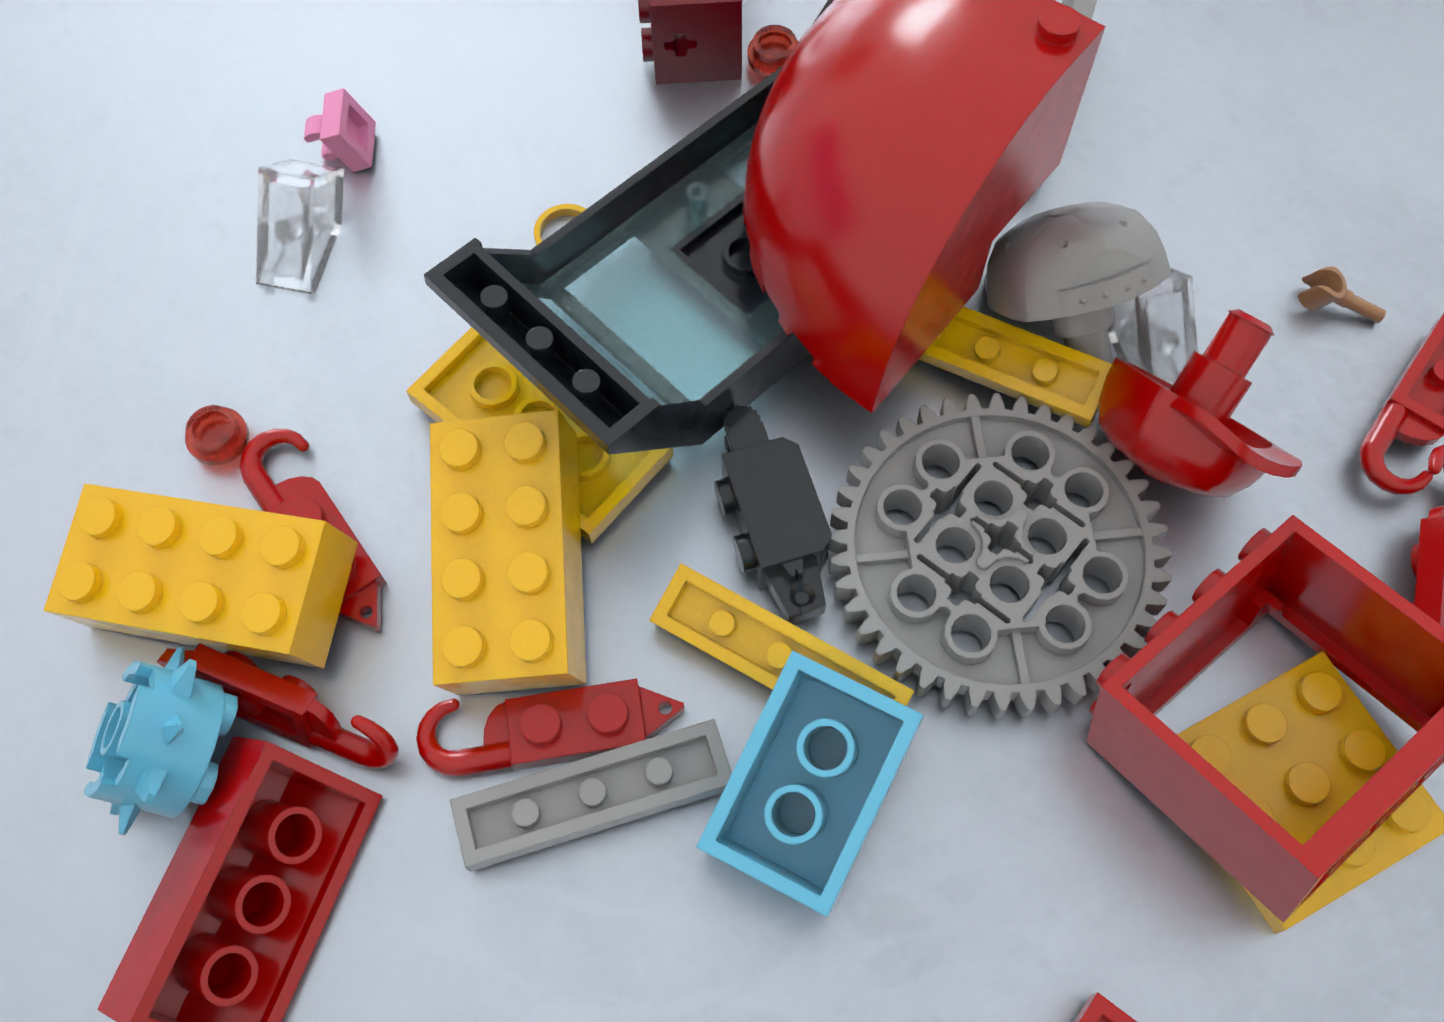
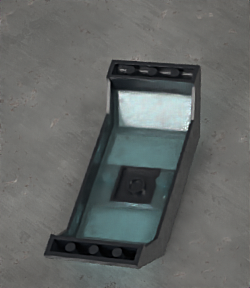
M828 0L817 18L826 10V8L834 0ZM782 67L531 250L483 248L482 243L475 237L424 274L425 283L432 291L609 455L704 444L724 427L723 419L726 418V412L735 408L736 404L748 407L810 354L794 333L787 336L778 322L779 311L770 299L767 291L762 292L749 256L750 243L743 218L746 169L753 136L762 108Z

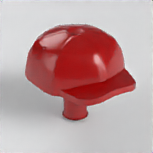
M1240 309L1228 310L1229 314L1203 355L1194 351L1173 385L1136 365L1115 357L1105 378L1099 398V425L1108 440L1151 477L1200 496L1230 497L1252 486L1265 473L1290 478L1295 477L1302 467L1300 459L1231 418L1252 385V382L1245 379L1246 375L1271 336H1275L1270 325Z

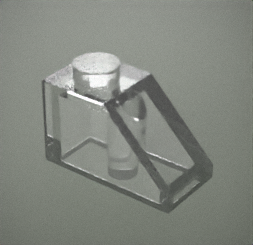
M286 159L258 167L256 284L306 294H313L317 291L342 226L344 168L295 159Z
M1171 268L1169 277L1154 289L1133 300L1113 306L1115 323L1108 329V334L1118 358L1136 365L1173 385L1194 351L1198 352L1193 276Z

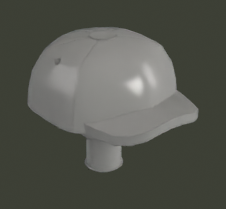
M1085 202L1066 205L1035 214L1003 234L996 241L990 255L984 284L987 293V304L990 310L1021 322L1051 320L1053 333L1063 338L1065 346L1112 364L1113 358L1108 329L1115 323L1113 306L1133 300L1154 289L1169 277L1171 268L1157 231L1141 213L1113 203Z

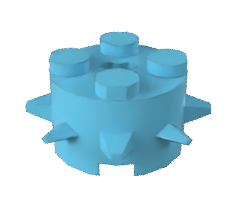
M184 647L176 649L165 668L134 660L122 675L123 681L132 683V687L125 700L119 701L118 704L108 702L96 731L86 769L100 772V775L95 782L89 781L84 788V795L111 803L110 814H119L118 834L120 835L127 834L141 810L176 818L186 809L190 802L204 805L214 789L218 775V764L210 762L217 743L218 735L225 736L232 726L238 708L237 696L224 693L222 685L196 678L197 661L189 659L184 663Z

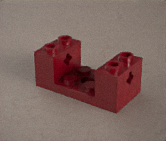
M638 0L640 23H651V27L641 28L643 62H654L656 85L742 80V0Z

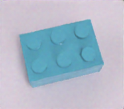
M792 650L696 847L828 917L840 896L924 719V715Z

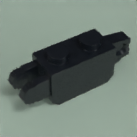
M736 404L735 408L725 413L726 418L723 419L724 432H726L724 443L727 453L722 454V478L714 480V488L723 516L726 517L734 514L740 531L739 535L733 536L734 549L743 573L754 572L760 591L770 590L786 621L793 624L809 618H815L824 614L826 608L820 573L828 560V548L832 538L831 530L799 444L784 437L769 440L763 421H760V415L757 414V409L753 410L751 405L747 407Z

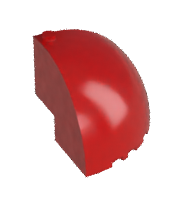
M834 0L804 33L787 58L762 108L748 156L743 199V218L750 243L749 256L762 292L767 291L770 299L779 311L778 322L787 336L794 333L813 356L812 365L841 392L870 413L876 410L976 293L981 282L992 241L1060 164L1106 26L1056 0Z

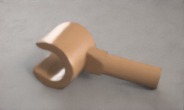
M1333 266L1325 267L1302 278V281L1311 288L1299 293L1298 299L1310 311H1315L1334 302L1342 308L1346 307L1375 323L1381 322L1385 317L1386 311L1366 301L1347 289L1346 280L1338 268Z

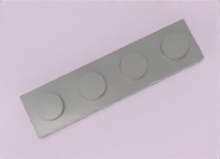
M714 718L456 797L449 801L464 865L471 872L723 793L732 772Z

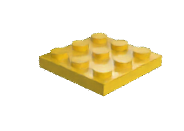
M1323 651L1177 734L1302 845L1398 752ZM1421 785L1284 923L1245 887L1244 889L1275 934L1283 932L1444 834V813L1425 787Z

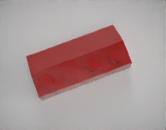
M233 736L218 765V775L214 789L204 805L199 804L97 1010L116 1022H282L383 795L268 741Z

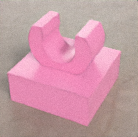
M342 88L324 94L322 115H313L306 119L304 140L307 143L320 140L322 142L321 156L325 160L339 158L352 172L372 167L376 122Z

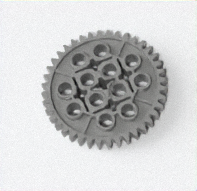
M1000 393L993 394L988 408H982L976 396L968 394L964 410L962 411L958 410L950 398H944L940 416L938 417L926 405L920 406L917 425L902 415L897 421L896 435L882 429L878 433L876 443L878 449L865 445L860 457V464L862 466L850 465L846 479L850 486L839 487L836 503L841 508L832 509L830 526L837 531L831 532L832 538L828 550L837 555L830 558L828 571L830 575L843 577L835 582L833 594L835 599H852L844 607L843 619L845 622L864 620L857 632V643L864 644L878 640L879 644L872 661L877 665L894 657L898 661L893 675L895 681L903 680L912 672L919 676L915 695L921 697L933 685L941 688V707L947 708L955 696L960 694L964 696L967 715L972 716L982 700H989L995 719L1002 718L1010 701H1014L1015 707L1022 718H1028L1035 709L1037 698L1044 709L1051 714L1055 713L1060 707L1062 694L1075 706L1087 695L1086 686L1099 693L1100 687L1096 685V680L1105 667L1118 655L1125 653L1132 658L1146 646L1141 637L1145 638L1149 630L1157 622L1152 615H1158L1168 601L1158 592L1163 591L1172 579L1171 574L1159 569L1164 567L1171 558L1172 550L1156 545L1161 542L1169 531L1168 526L1149 522L1154 518L1161 505L1158 501H1140L1139 499L1149 486V481L1147 479L1129 481L1126 478L1134 463L1130 459L1114 463L1110 458L1116 447L1110 441L1098 447L1092 443L1097 429L1096 426L1092 424L1077 433L1072 430L1074 417L1065 414L1058 422L1050 420L1051 407L1045 404L1037 410L1036 414L1028 413L1026 398L1023 396H1019L1012 410L1005 409ZM1013 458H1027L1038 469L1026 470L1018 466ZM931 465L945 468L951 474V477L945 479L935 478L929 475L924 470V467ZM1066 493H1077L1084 496L1089 501L1091 507H1080L1073 504L1067 498ZM960 495L955 515L949 513L943 519L939 518L930 529L934 511L940 512L946 506L950 507ZM1033 498H1036L1043 505H1039L1034 511L1024 505V503L1027 504ZM990 501L996 504L1003 514L999 516L987 515L976 506V502ZM893 509L904 510L915 521L906 525L897 524L891 521L885 513ZM1036 537L1047 540L1054 547L1056 553L1043 554L1035 550L1030 544L1029 539ZM997 545L1003 548L998 555L991 552ZM943 546H953L962 551L967 561L951 563L943 559L937 549ZM1076 557L1077 559L1059 584L1060 590L1055 592L1052 597L1047 596L1030 620L1025 622L1024 619L1033 609L1043 592L1041 590L1042 586L1047 585L1050 580L1054 581L1071 558ZM1095 575L1101 578L1107 584L1110 593H1098L1092 590L1085 583L1083 576ZM1001 583L1011 586L1018 593L1020 601L1012 603L998 599L992 592L990 585ZM960 589H963L971 595L969 601L965 599L957 606L948 600L950 594L955 595ZM906 592H915L927 600L930 608L920 612L911 611L899 602L898 596ZM1059 622L1065 625L1071 631L1074 642L1064 643L1054 639L1048 633L1045 623ZM960 630L969 631L979 638L983 650L977 652L962 650L954 643L951 634Z

